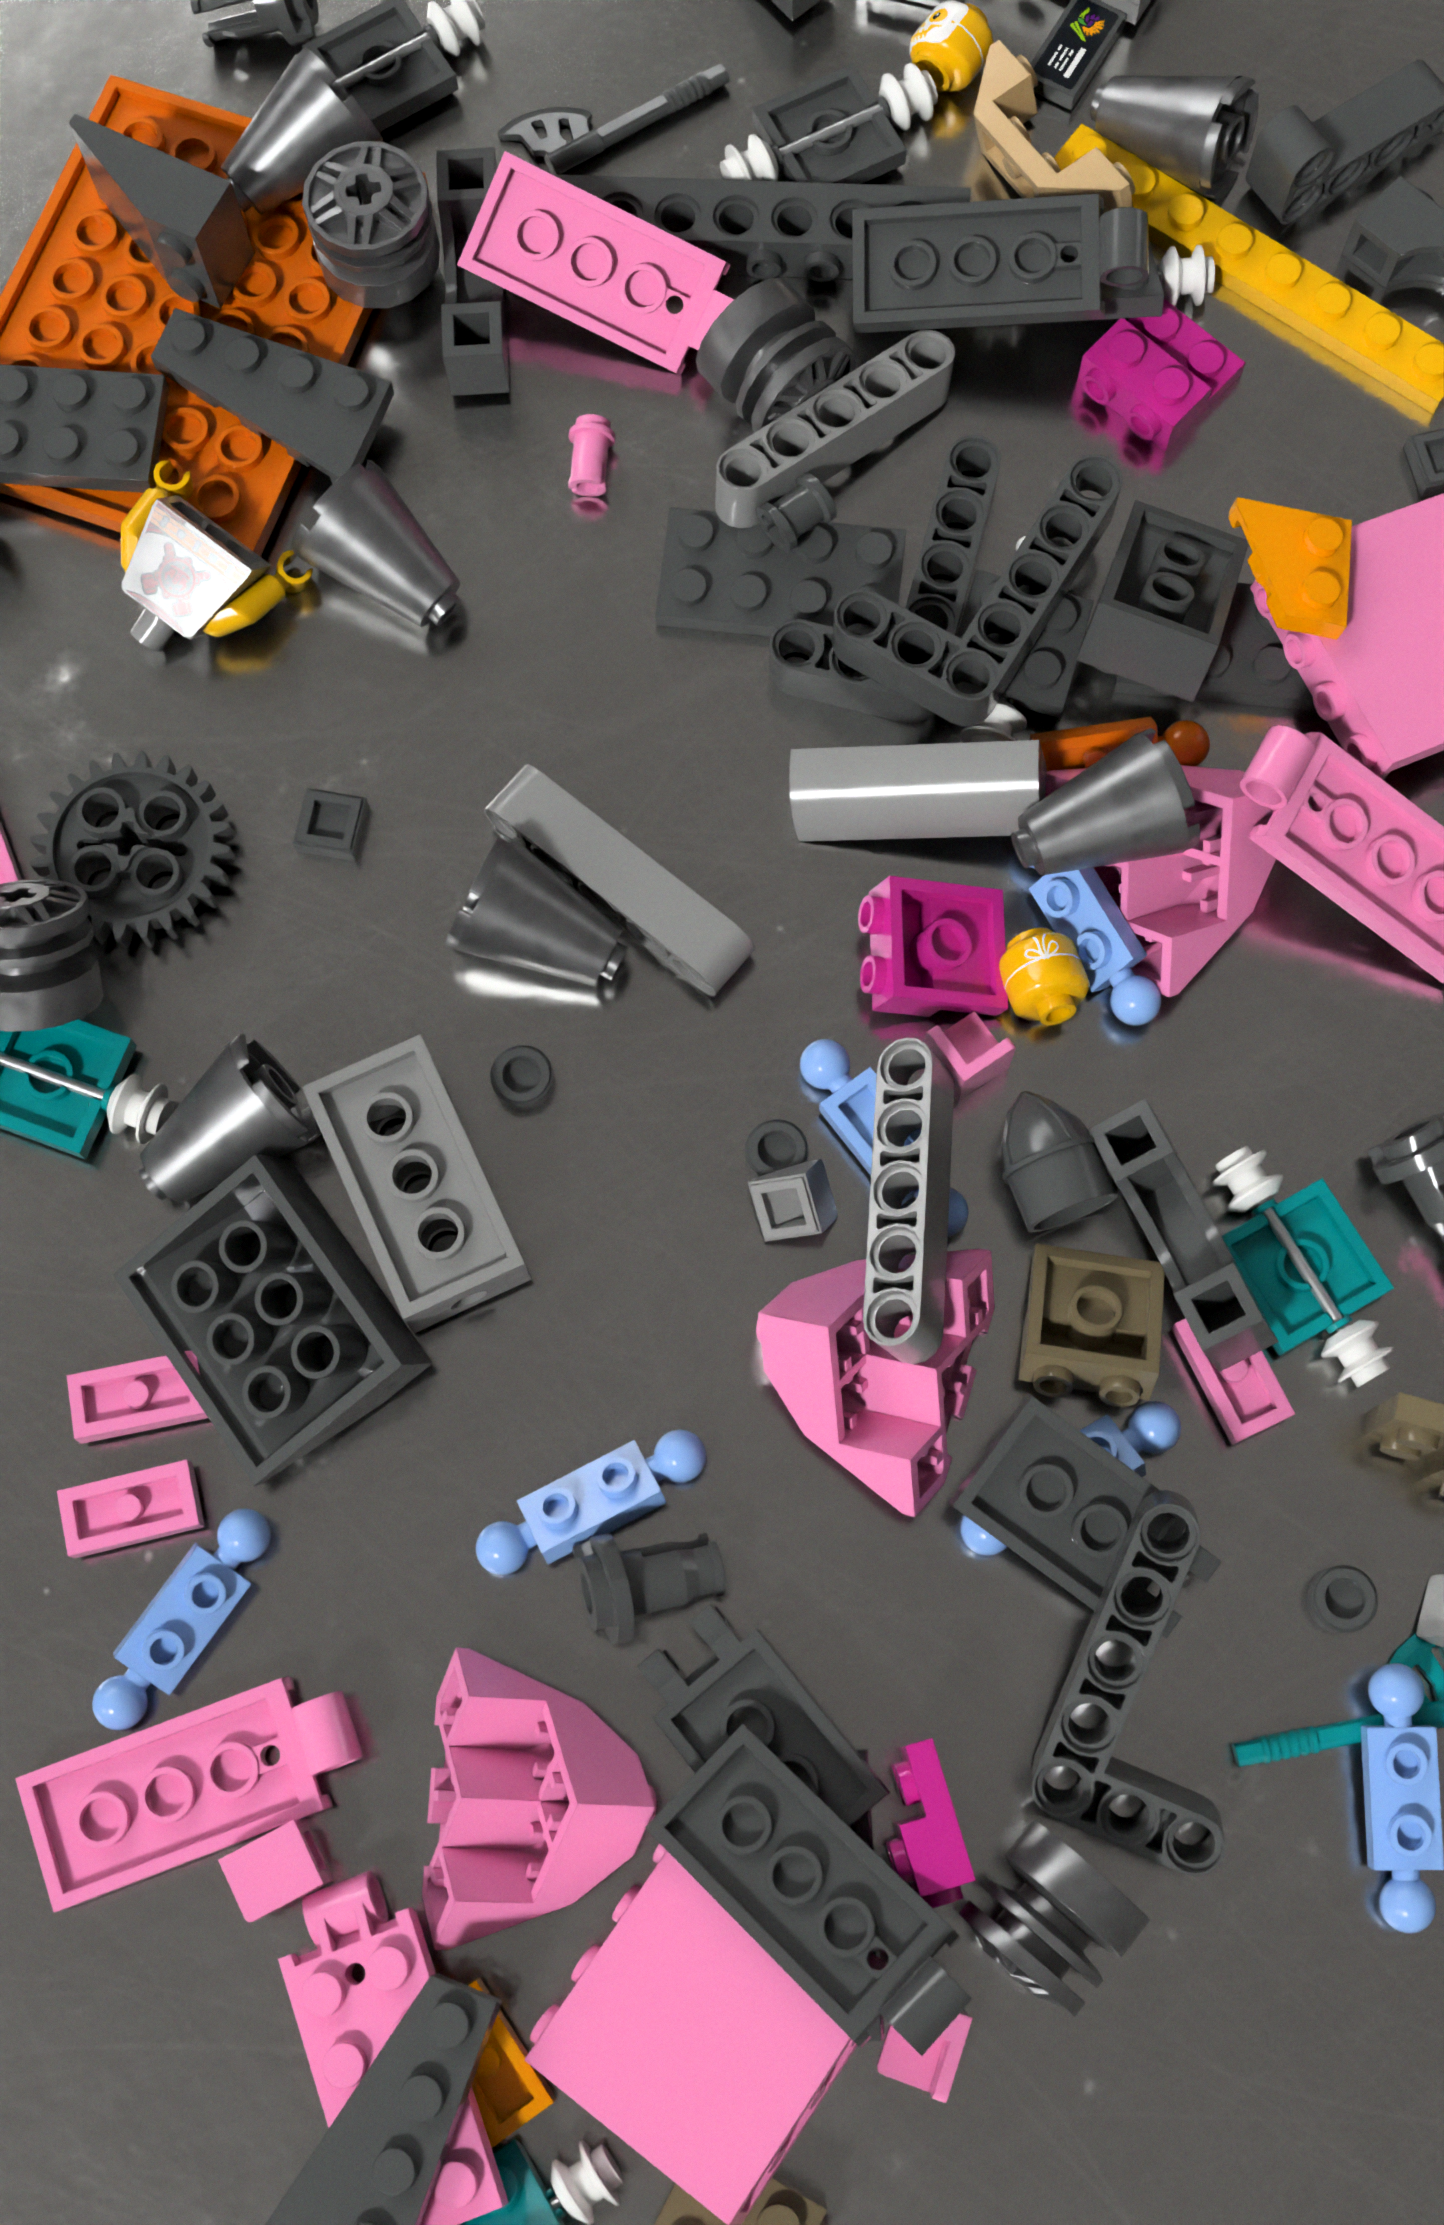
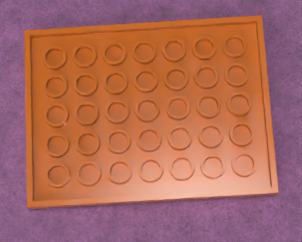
M110 74L91 112L89 120L226 179L228 177L221 169V165L252 118ZM76 143L0 296V364L163 375L156 370L151 355L174 309L177 308L347 366L373 308H363L345 301L327 285L318 262L313 237L302 206L303 192L263 214H260L253 206L245 213L241 210L255 254L221 309L200 299L197 302H191L182 298L170 288L162 275L101 200ZM422 172L427 183L426 174ZM165 376L170 389L159 461H170L173 469L172 474L165 483L170 485L177 484L183 479L184 474L190 471L193 481V492L187 502L261 557L302 463L288 455L286 448L266 435L258 436L241 425L238 417L221 406L213 407ZM0 483V493L120 533L122 521L143 494L140 492Z

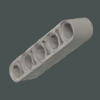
M933 330L915 332L726 450L719 457L716 464L715 509L720 520L736 528H750L759 524L756 509L765 502L775 503L796 487V479L805 472L811 473L823 483L940 408L947 401L955 358V349L951 340L941 332Z
M525 764L484 809L486 817L501 833L518 841L600 912L709 996H715L756 949L750 937L737 924L537 768Z
M905 1037L895 1040L885 1048L877 1066L863 1323L869 1338L903 1363L917 1364L925 1362L936 1353L943 1337L954 1081L953 1075L946 1065L924 1042L917 1038ZM925 1068L924 1073L917 1081L908 1084L912 1074ZM922 1128L917 1140L910 1145L904 1146L909 1134ZM919 1189L915 1201L908 1207L900 1209L906 1195ZM916 1251L915 1260L911 1266L905 1271L897 1273L898 1265L902 1258ZM913 1315L912 1324L908 1331L902 1336L894 1338L895 1328L899 1321L906 1316Z

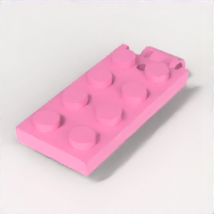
M506 151L502 156L457 264L679 375H682L686 366L683 361L689 348L692 347L699 350L701 341L712 323L734 300L716 291L722 275H727L731 264ZM673 296L680 297L683 301V309L678 314H672L667 309V301Z
M1272 726L1268 729L1240 781V788L1249 799L1270 808L1274 812L1267 825L1260 824L1253 827L1248 838L1444 984V827L1323 733L1309 732L1302 734L1290 727Z
M292 1677L279 1678L15 1778L53 1912L66 1910L270 1832L293 1819H304L332 1808L333 1805L329 1794H321L316 1775L334 1770L364 1757L343 1691L329 1693L294 1707L289 1692L296 1690ZM276 1746L280 1751V1759L275 1765L271 1766L265 1760V1753L269 1747Z
M369 1870L305 1895L302 1900L303 1915L308 1932L317 1949L301 1956L293 1953L278 1959L328 2128H330L430 1976L436 1974L417 1912L412 1907L396 1912V1918L388 1921L385 1896L376 1876ZM356 1963L361 1964L365 1969L366 1975L362 1983L354 1980L352 1970ZM472 2085L421 2225H458L502 2208L509 2203Z

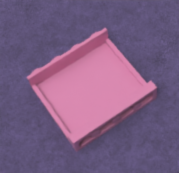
M1443 493L1352 526L1347 627L1337 640L1277 628L1266 604L1267 594L1265 589L1256 582V579L1250 587L1258 611L1269 620L1283 645L1288 663L1294 669H1297L1313 696V703L1319 716L1328 722L1342 748L1382 780L1395 769L1444 750Z
M659 1843L652 1858L657 1863V1866L642 1888L636 1884L622 1897L612 1915V1920L617 1923L601 1947L594 1944L581 1957L571 1976V1980L576 1985L561 2007L556 2004L552 2005L538 2020L530 2035V2040L535 2045L524 2060L727 2225H740L750 2213L858 2045ZM872 1954L870 1958L871 1968L881 1970L886 1967L887 1962Z

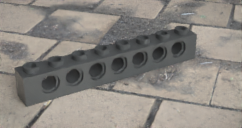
M552 174L731 264L727 275L752 276L761 280L773 279L775 277H800L820 282L832 279H853V238L845 237L853 236L852 209L971 201L970 187ZM683 230L684 232H679V233H677V232H673V231ZM732 232H741L742 234H730V233H732ZM789 234H799L800 236H789Z

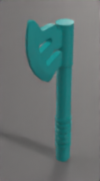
M1415 1633L1396 1650L1389 1664L1399 1663L1411 1669L1417 1666L1432 1684V1691L1436 1701L1430 1702L1425 1694L1422 1706L1412 1715V1725H1431L1436 1727V1729L1444 1728V1670L1432 1653V1648L1436 1645L1417 1637ZM1376 1714L1317 1727L1308 1726L1305 1729L1298 1728L1296 1731L1288 1730L1286 1733L1278 1732L1277 1735L1273 1733L1268 1734L1267 1737L1263 1735L1258 1736L1257 1739L1232 1743L1235 1763L1237 1767L1263 1762L1267 1764L1271 1763V1761L1277 1762L1281 1761V1759L1287 1760L1291 1757L1297 1758L1300 1755L1307 1756L1310 1753L1317 1754L1319 1751L1361 1743V1725H1384V1716Z

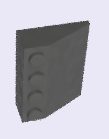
M255 1154L113 1274V1277L254 1486L262 1484L383 1404L432 1364L430 1358L290 1158ZM191 1350L197 1357L200 1375L185 1354V1351Z

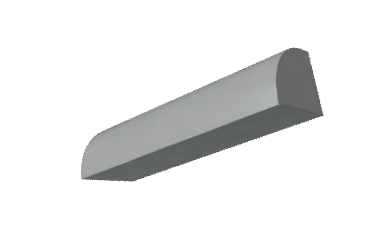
M1020 740L791 749L789 773L790 801L796 835L799 842L1011 836L1012 832L1019 830L1018 816L1046 797L1047 765L1040 741Z

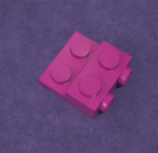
M1164 298L1162 316L1130 318L1128 321L1124 318L1119 319L1083 355L1077 381L1082 384L1085 392L1091 399L1099 404H1107L1127 420L1129 427L1137 436L1144 440H1152L1166 452L1242 375L1246 362Z
M888 876L869 891V895L863 898L858 913V924L862 933L870 934L871 955H868L862 963L860 986L864 993L872 994V1011L930 1017L939 1010L965 1013L975 1011L976 1014L997 1016L1008 1009V996L999 970L1000 959L1006 952L1003 890Z
M933 1738L899 1747L898 1751L902 1762L890 1765L902 1806L914 1804L917 1815L893 1822L892 1826L896 1838L884 1841L891 1868L907 1884L910 1883L911 1888L932 1908H936L963 1899L960 1885L976 1881Z

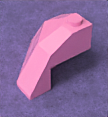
M1181 765L1195 802L1194 806L1184 809L1187 827L1199 823V845L1186 850L1184 853L1094 867L1147 953L1144 959L1131 968L1135 975L1144 976L1152 980L1157 985L1160 994L1172 997L1178 995L1252 914L1276 861V858L1248 838L1253 827L1260 824L1267 825L1274 811L1254 802L1243 793L1240 788V781L1245 773L1244 771ZM1087 768L1047 771L1046 797Z
M979 1248L947 1251L943 1337L936 1353L925 1362L917 1364L903 1363L871 1340L866 1333L863 1323L866 1259L856 1260L792 1282L758 1312L756 1334L762 1346L764 1371L804 1436L904 1515L916 1517L944 1485L952 1460V1456L947 1452V1430L951 1416L964 1418L977 1372L974 1367L966 1365L973 1339L981 1331L988 1333L995 1309L991 1250ZM916 1255L904 1256L898 1265L897 1273L909 1268L914 1262ZM913 1315L906 1316L899 1321L895 1328L894 1338L900 1337L908 1331L912 1324Z
M455 1648L436 1697L434 1725L440 1728L445 1748L444 1768H431L427 1823H440L439 1842L429 1866H424L422 1898L434 1950H450L575 1903L633 1857L645 1827L655 1817L657 1809L655 1790L652 1785L647 1783L638 1754L585 1703L469 1648Z

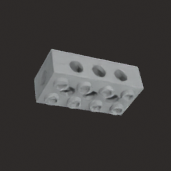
M421 1034L302 1086L305 1097L400 1314L413 1333L532 1280ZM395 1118L405 1119L404 1126L397 1133L390 1136L379 1135L381 1127L387 1121ZM418 1174L431 1175L430 1183L424 1190L413 1194L403 1192L405 1184L413 1176ZM445 1230L458 1233L455 1243L449 1249L442 1252L428 1250L431 1239L437 1233Z

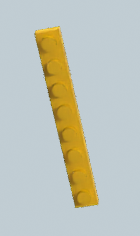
M1082 123L1055 155L1054 159L1062 171L1097 147L1112 165L1120 162L1129 172L1135 185V193L1131 195L1133 208L1141 209L1147 213L1148 239L1166 251L1170 246H1175L1180 258H1190L1195 246L1201 245L1204 256H1212L1214 259L1216 282L1431 414H1434L1444 401V343Z

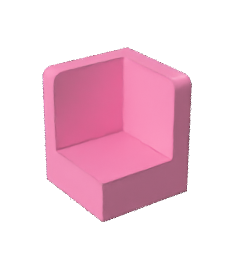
M975 1011L944 1032L936 1025L926 1032L924 1043L946 1065L953 1075L954 1097L958 1102L1008 1069L1016 1050L1009 1037L998 1043Z
M306 1818L293 1819L218 1860L240 1910L248 1922L257 1921L295 1899L313 1893L335 1881Z
M962 2010L923 2056L889 2024L877 2062L878 2072L884 2076L927 2091L933 2099L946 2103L973 2018L966 2011Z

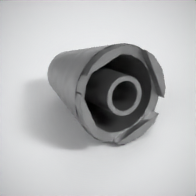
M307 47L298 54H295L221 165V169L228 177L226 180L232 183L239 207L244 213L253 206L260 214H263L302 193L304 182L314 164L332 149L355 141H383L382 136L353 96H347L335 82L338 78Z
M1113 76L1106 86L1101 85L1097 89L1091 104L1090 117L1092 121L1096 122L1097 133L1201 195L1218 200L1227 194L1239 175V172L1230 170L1237 152L1245 155L1248 154L1257 122L1260 98L1259 91L1250 89L1256 81L1245 76Z
M372 460L367 461L366 469L358 463L338 478L312 507L319 515L311 531L301 523L294 535L291 544L292 551L301 560L419 627L425 626L430 621L436 626L441 625L450 617L461 602V598L455 594L460 586V581L382 469Z
M1151 728L1135 734L1018 816L1019 830L1011 833V839L1017 857L1023 867L1034 866L1036 871L1043 876L1179 854L1198 846L1200 839L1199 823L1187 827L1184 809L1195 805L1193 795L1183 769L1165 739L1153 744L1152 739L1156 731Z
M503 833L494 843L469 890L470 894L462 910H459L445 942L446 945L457 951L592 986L595 985L600 975L609 980L613 978L628 948L617 942L622 933L621 928L518 841Z
M240 1033L227 1044L140 1153V1159L144 1167L139 1170V1175L148 1190L158 1199L164 1201L169 1197L175 1202L182 1203L218 1186L255 1154L281 1157L311 1143L322 1133L310 1106L302 1112L298 1107V1101L294 1093L300 1087L292 1076L264 1046L255 1039L246 1044L245 1034Z

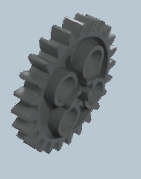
M139 751L134 765L127 767L118 752L113 754L112 769L105 772L94 760L89 761L91 778L84 782L78 776L72 773L68 774L67 779L73 791L68 796L55 791H51L49 794L58 807L56 813L40 812L37 814V819L48 830V833L30 837V842L36 850L44 854L31 860L30 866L38 876L44 877L43 879L70 882L85 890L90 907V913L87 917L93 926V939L97 944L102 945L113 931L114 938L122 949L129 947L134 933H139L148 948L153 947L155 930L164 928L167 934L175 940L178 938L176 921L182 917L195 926L200 924L199 917L194 910L198 903L212 908H216L218 905L209 891L210 886L222 887L229 886L230 884L225 872L218 867L219 865H228L236 861L231 848L224 845V843L235 839V833L230 824L222 822L229 814L221 800H213L216 793L207 780L197 784L198 777L189 765L176 773V767L170 756L164 755L156 767L153 768L145 751ZM110 811H118L117 818L111 824L105 827H95L96 821L101 815ZM172 814L180 815L178 822L173 827L167 830H155L157 823L163 817ZM84 843L95 844L91 846H85L84 848L80 849V846ZM187 849V853L183 856L172 855ZM103 868L111 869L108 878L104 882L93 886L87 885L89 877L95 871ZM173 872L171 880L165 886L158 889L148 888L150 880L158 873Z

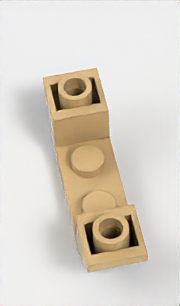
M1000 40L990 45L974 109V119L981 152L1021 198L1099 194L1103 198V214L1116 208H1133L1131 195L1135 193V185L1129 172L1120 162L1112 165L1097 147L1061 171L1055 159L1048 152L1040 155L1031 145L1030 136L1023 123L1038 114L1033 89L1038 85L1036 74L1029 61L1020 54L1015 57Z

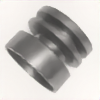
M355 141L332 149L314 164L304 182L302 201L308 227L313 237L318 262L327 285L343 300L363 308H390L411 301L429 286L439 267L440 244L435 221L432 217V205L429 199L428 186L419 164L404 150L381 141Z
M782 278L766 279L748 288L733 300L712 323L701 341L696 357L698 372L722 398L729 402H736L737 414L744 421L752 425L754 432L849 374L856 365L855 352L843 340L836 337V332L822 320L815 321V310Z
M50 879L19 880L0 884V1031H35L61 1026L83 1018L99 1007L104 994L98 958L94 950L87 947L94 936L93 926L87 917L90 913L88 896L82 887L70 882Z
M1033 1820L1005 1855L1012 1868L1025 1882L1017 1893L989 1878L981 1885L990 1896L1004 1907L1001 1914L993 1921L970 1900L958 1914L968 1922L981 1943L982 1950L1036 1998L1041 1997L1063 2007L1075 2017L1086 2002L1061 1981L1064 1975L1072 1967L1094 1987L1098 1988L1103 1982V1978L1083 1951L1093 1941L1110 1953L1122 1957L1150 1920L1129 1898L1052 1832Z

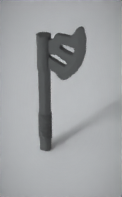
M720 63L703 73L700 72L696 76L690 77L689 80L683 81L682 84L675 85V88L672 87L668 91L662 92L660 96L596 130L589 131L588 128L592 120L591 112L580 108L562 106L542 108L525 113L508 122L497 134L498 138L502 141H522L534 157L544 156L551 174L560 175L669 114L676 113V110L679 111L683 107L689 106L690 103L696 102L697 99L704 98V95L707 96L715 89L729 83L730 78L727 70ZM561 125L570 126L573 137L571 142L567 143L561 136ZM544 127L547 137L539 138L534 128Z

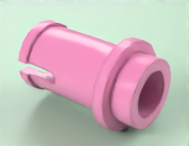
M594 414L581 415L576 419L575 425L569 429L568 438L573 443V455L568 488L572 489V492L575 494L596 497L606 492L607 483L605 481L608 449L614 445L616 435L610 429V421L605 417Z

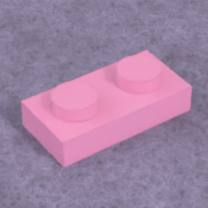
M1186 1318L1171 1327L1231 1445L1295 1415L1262 1351L1218 1372L1203 1353Z
M191 1350L185 1351V1354L200 1376L196 1355ZM166 1355L66 1375L74 1439L81 1444L208 1418Z
M187 1459L57 1491L67 1554L72 1558H79L205 1527L193 1462Z

